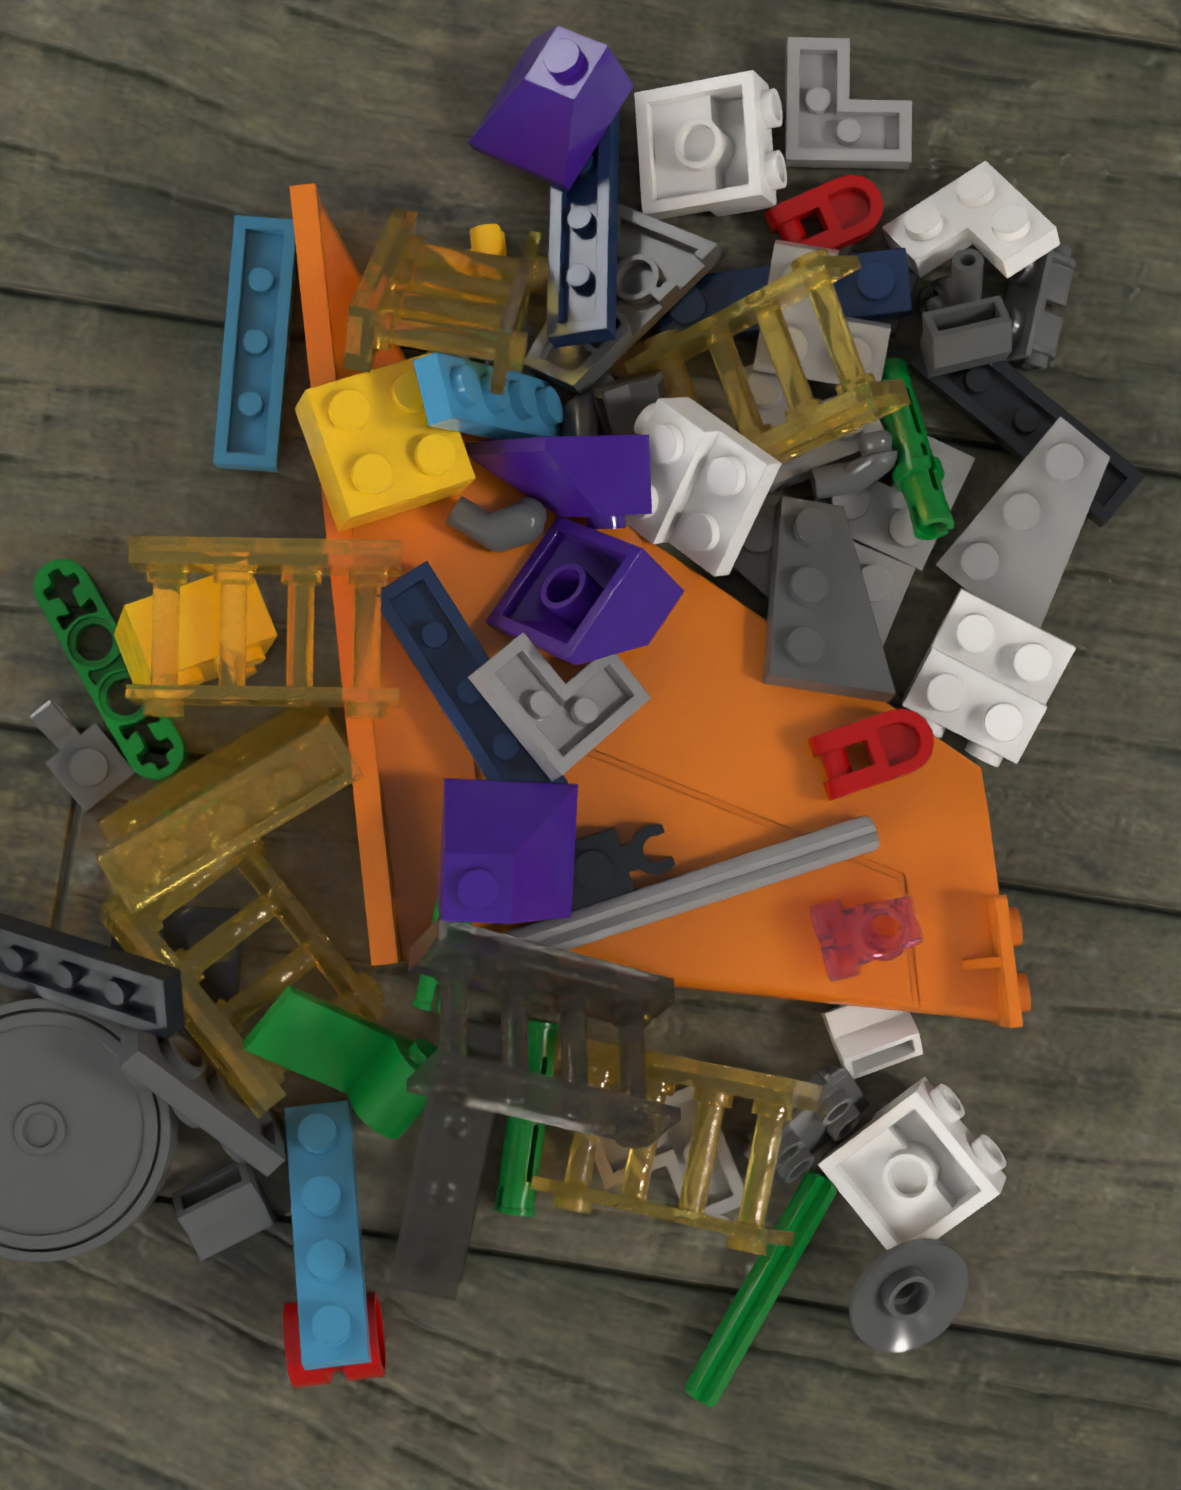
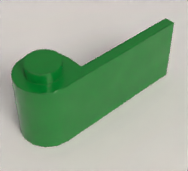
M291 985L286 987L242 1042L244 1050L346 1093L354 1111L367 1126L378 1134L394 1140L402 1137L449 1080L448 1072L444 1067L447 1063L445 1056L428 1040L417 1038L413 1041Z

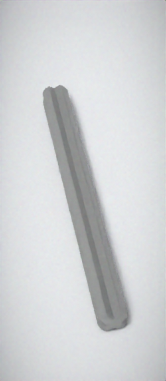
M860 816L571 911V917L536 921L505 931L499 937L501 951L509 967H517L875 851L880 846L878 833L873 820L869 816Z

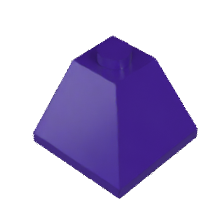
M556 26L532 39L468 144L478 152L569 191L634 85L608 45Z
M649 435L552 436L465 442L466 451L470 459L528 497L538 499L545 508L559 517H586L587 527L591 529L626 528V515L652 514Z
M557 516L485 622L492 629L513 638L524 632L537 649L573 665H579L648 645L684 593V590L643 548Z
M444 778L437 908L441 921L512 924L571 917L578 784Z

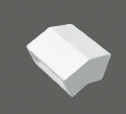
M840 1005L821 1012L843 1069L846 1068L853 1079L923 1054L920 1034L910 1012Z

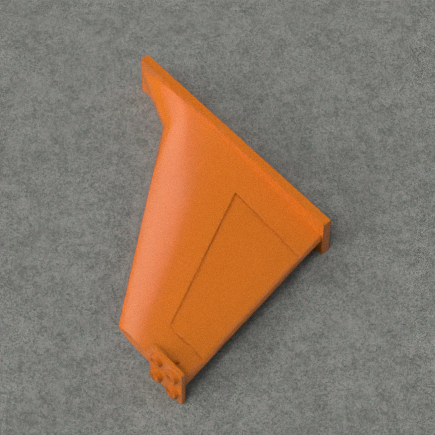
M316 184L289 186L310 387L313 388L407 360L328 215ZM460 432L464 446L465 442L496 440ZM470 458L469 460L476 479L461 494L342 532H338L321 485L371 966L404 963L407 960L423 962L426 949L420 947L422 933L430 932L439 888L444 778L486 779L377 608L371 595L425 561H428L490 659L515 638L492 629L485 621L557 518L556 514L546 508L547 520L541 535L532 543L502 553L490 551L446 525L449 514L461 496L490 513L516 504L520 498L528 497ZM563 517L587 527L586 517ZM627 524L626 528L594 529L643 548L684 590V593L648 645L617 654L651 696V699L563 774L568 783L578 784L575 839L615 827L621 845L630 842L634 833L642 826L650 823L662 824L664 833L648 838L643 845V853L648 859L653 861L672 856L675 866L662 874H649L641 869L629 872L634 889L860 816H869L873 820L880 846L875 851L517 967H509L505 962L499 944V937L505 931L536 921L512 924L471 922L467 941L473 943L471 957L463 958L462 966L988 1020L991 1025L1005 1028L1023 1027L1022 1012H1029L1031 1010V994L1026 973H1017L1014 947L1022 946V923L1018 908L1008 907L1007 895H999L989 812L981 767L933 735L934 747L932 755L920 769L909 775L829 801L823 782L828 780L821 757L814 758L808 739L818 734L896 709L887 702L763 684L767 620L657 544L649 542ZM538 649L564 683L589 663L573 665ZM862 742L845 748L853 771L870 766Z

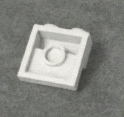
M754 70L634 93L642 213L658 220L710 211L717 217L772 208L777 205L776 190L785 188L787 184L784 157L780 150L773 151L772 128L782 125V105L777 90L775 88L769 89L768 84Z
M658 398L656 403H652L642 410L634 425L635 435H649L652 514L626 515V524L652 544L669 542L714 577L729 575L782 463L691 398Z
M960 588L902 698V706L917 712L926 719L933 731V735L938 738H942L945 730L949 729L969 739L964 750L974 757L995 767H999L1003 758L1017 764L1048 708L1046 703L1076 647Z
M925 1076L877 1111L870 1122L825 1154L818 1163V1166L886 1250L915 1239L937 1240L998 1196L1007 1178L1001 1171L1006 1167V1160L998 1146L984 1134L975 1139L960 1120L965 1115V1111L955 1093L945 1084H939L934 1088Z

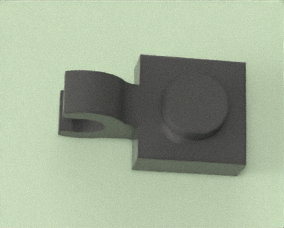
M50 699L30 715L39 729L60 750V752L46 762V765L86 813H90L137 775L122 751L100 724L94 723L82 733L56 701L53 703Z

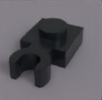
M660 823L646 824L634 833L630 842L621 845L615 827L575 839L572 911L635 891L629 872L641 869L649 874H662L675 866L672 856L653 861L648 859L643 853V845L648 838L664 833L663 825Z

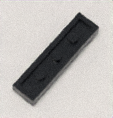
M921 349L908 365V370L1020 462L1026 458L1060 416L1109 455V462L1087 513V517L1100 528L1109 521L1145 477L1141 471L1005 360L928 377Z
M0 913V984L169 1039L185 1028L181 970L179 968Z

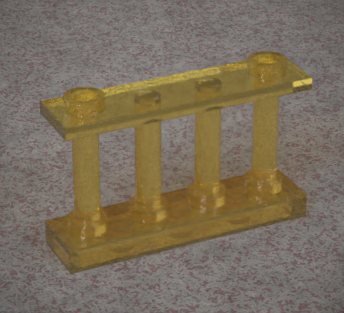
M393 208L349 305L344 369L370 373L379 350L389 351L391 345H398L494 361L490 393L504 395L510 371L519 373L523 371L528 332L522 331L533 295H545L549 257L539 255L542 233L529 232L521 259L426 243V236L416 235L418 212Z
M820 249L796 258L790 264L793 272L681 332L679 329L669 330L647 339L644 342L646 351L624 362L628 374H638L660 369L662 370L670 398L689 397L699 404L684 361L709 349L739 433L781 462V466L911 404L902 379L875 381L873 373H865L834 288V282L862 268L858 256H830L828 249ZM808 296L810 297L840 380V384L835 387L838 396L823 404L821 399L813 398L782 312L783 309ZM756 323H759L789 407L784 412L787 422L774 428L771 427V424H764L732 337Z
M129 536V564L137 573H146V581L153 583L151 685L126 684V699L134 705H143V715L181 717L184 716V705L346 707V718L375 720L386 719L387 708H401V692L399 688H380L382 587L388 586L389 577L403 576L402 540ZM187 574H214V583L221 584L218 686L178 685L180 584L187 583ZM254 575H281V584L288 585L286 686H246L247 587L254 584ZM322 576H348V585L355 586L353 687H313L315 586L321 585Z
M317 689L98 819L97 824L110 844L96 852V860L131 914L364 775L348 749V738Z
M226 812L216 820L211 832L212 837L220 845L146 901L139 897L133 902L124 889L120 890L101 905L98 918L125 952L181 970L185 1028L259 1120L287 1095L280 1087V1084L285 1081L283 1074L289 1069L244 1050L243 1039L239 1035L244 1030V1021L282 993L288 985H292L315 966L339 994V997L331 1004L375 1024H379L388 1015V1012L381 1005L386 1001L384 993L374 979L365 971L357 974L262 856L266 849L255 830L245 821L237 825L229 813ZM236 866L260 896L189 950L185 951L179 948L173 952L158 933L164 928L162 921ZM276 916L299 944V947L228 1002L220 999L214 1003L199 985V982L204 979L202 972Z
M562 1034L557 1059L581 1064L578 1077L585 1078L565 1179L533 1175L531 1189L555 1194L552 1206L565 1210L591 1214L592 1205L595 1203L727 1234L726 1247L743 1252L766 1255L767 1244L792 1246L795 1232L765 1226V1218L784 1119L791 1121L793 1108L818 1112L822 1091L821 1085ZM619 1072L636 1075L635 1089L641 1090L621 1192L590 1185L610 1084L617 1085ZM676 1084L695 1087L692 1101L699 1102L679 1205L647 1199L666 1096L674 1095ZM734 1095L754 1099L751 1113L758 1114L738 1219L705 1212L725 1107L732 1108Z

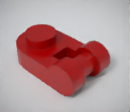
M850 174L838 177L769 209L763 216L771 233H779L782 241L842 250L864 240L874 232L882 217L884 204L881 192L873 182L863 176ZM816 214L824 232L808 238L801 221Z
M907 709L890 710L808 739L814 758L821 757L828 780L823 782L829 801L913 773L926 764L932 755L934 747L933 731L926 719L917 712ZM862 742L870 766L853 771L845 748Z

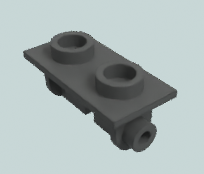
M1060 244L1008 278L1004 305L1012 320V352L1005 360L1006 362L1022 359L1021 366L1023 368L1043 372L1046 371L1047 363L1055 360L1063 318L1044 311L1046 303L1058 308L1066 306L1073 271L1076 266V261L1071 258L1073 250L1071 247Z

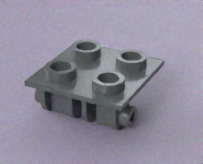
M835 1064L827 1072L823 1068L819 1069L816 1074L798 1088L807 1099L804 1103L794 1093L788 1096L797 1107L794 1112L788 1116L778 1105L774 1108V1111L783 1120L779 1125L768 1114L744 1134L748 1140L739 1149L772 1188H775L781 1181L791 1183L801 1177L814 1163L815 1157L813 1154L831 1138L834 1141L845 1138L862 1122L864 1115L861 1112L870 1104L846 1068L841 1070Z

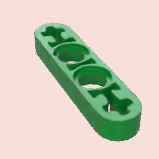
M56 559L47 562L39 569L34 579L33 591L36 600L129 765L138 775L151 781L165 782L175 778L183 771L188 761L189 750L185 738L167 707H161L159 700L156 699L142 704L138 711L128 716L116 714L111 707L110 693L113 687L119 682L131 680V677L114 636L118 621L94 578L84 567L70 559ZM60 574H63L70 580L79 578L80 584L74 587L73 595L81 608L88 611L95 603L98 609L95 613L78 617L67 629L63 621L76 618L65 601L60 598L51 600L50 594L57 589L54 579ZM93 626L107 628L113 639L110 653L98 661L85 659L79 649V639L82 633ZM155 712H157L160 721L147 724L158 741L162 743L172 741L174 747L166 754L169 764L163 769L153 762L144 764L142 757L150 750L142 733L135 731L130 738L125 733L126 728L144 724Z

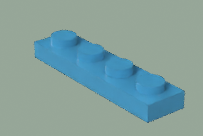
M234 215L213 464L216 468L279 473L297 268L293 219Z
M439 352L413 360L429 426L496 440L561 436L559 423L563 421V407L557 392L550 386L549 381Z
M349 1100L284 1108L302 1366L305 1370L372 1362L351 1105Z

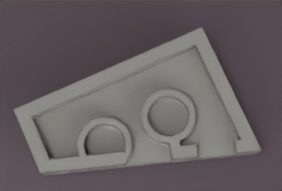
M1060 416L941 557L936 566L968 592L1041 628L1110 456Z

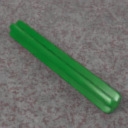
M811 1170L803 1177L685 1384L686 1393L701 1404L713 1407L719 1401L836 1196L838 1189L830 1179Z

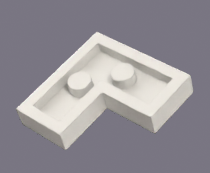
M986 160L882 227L887 245L891 249L905 247L908 266L920 278L952 258L959 250L966 249L972 244L1007 279L1060 245L1056 226Z

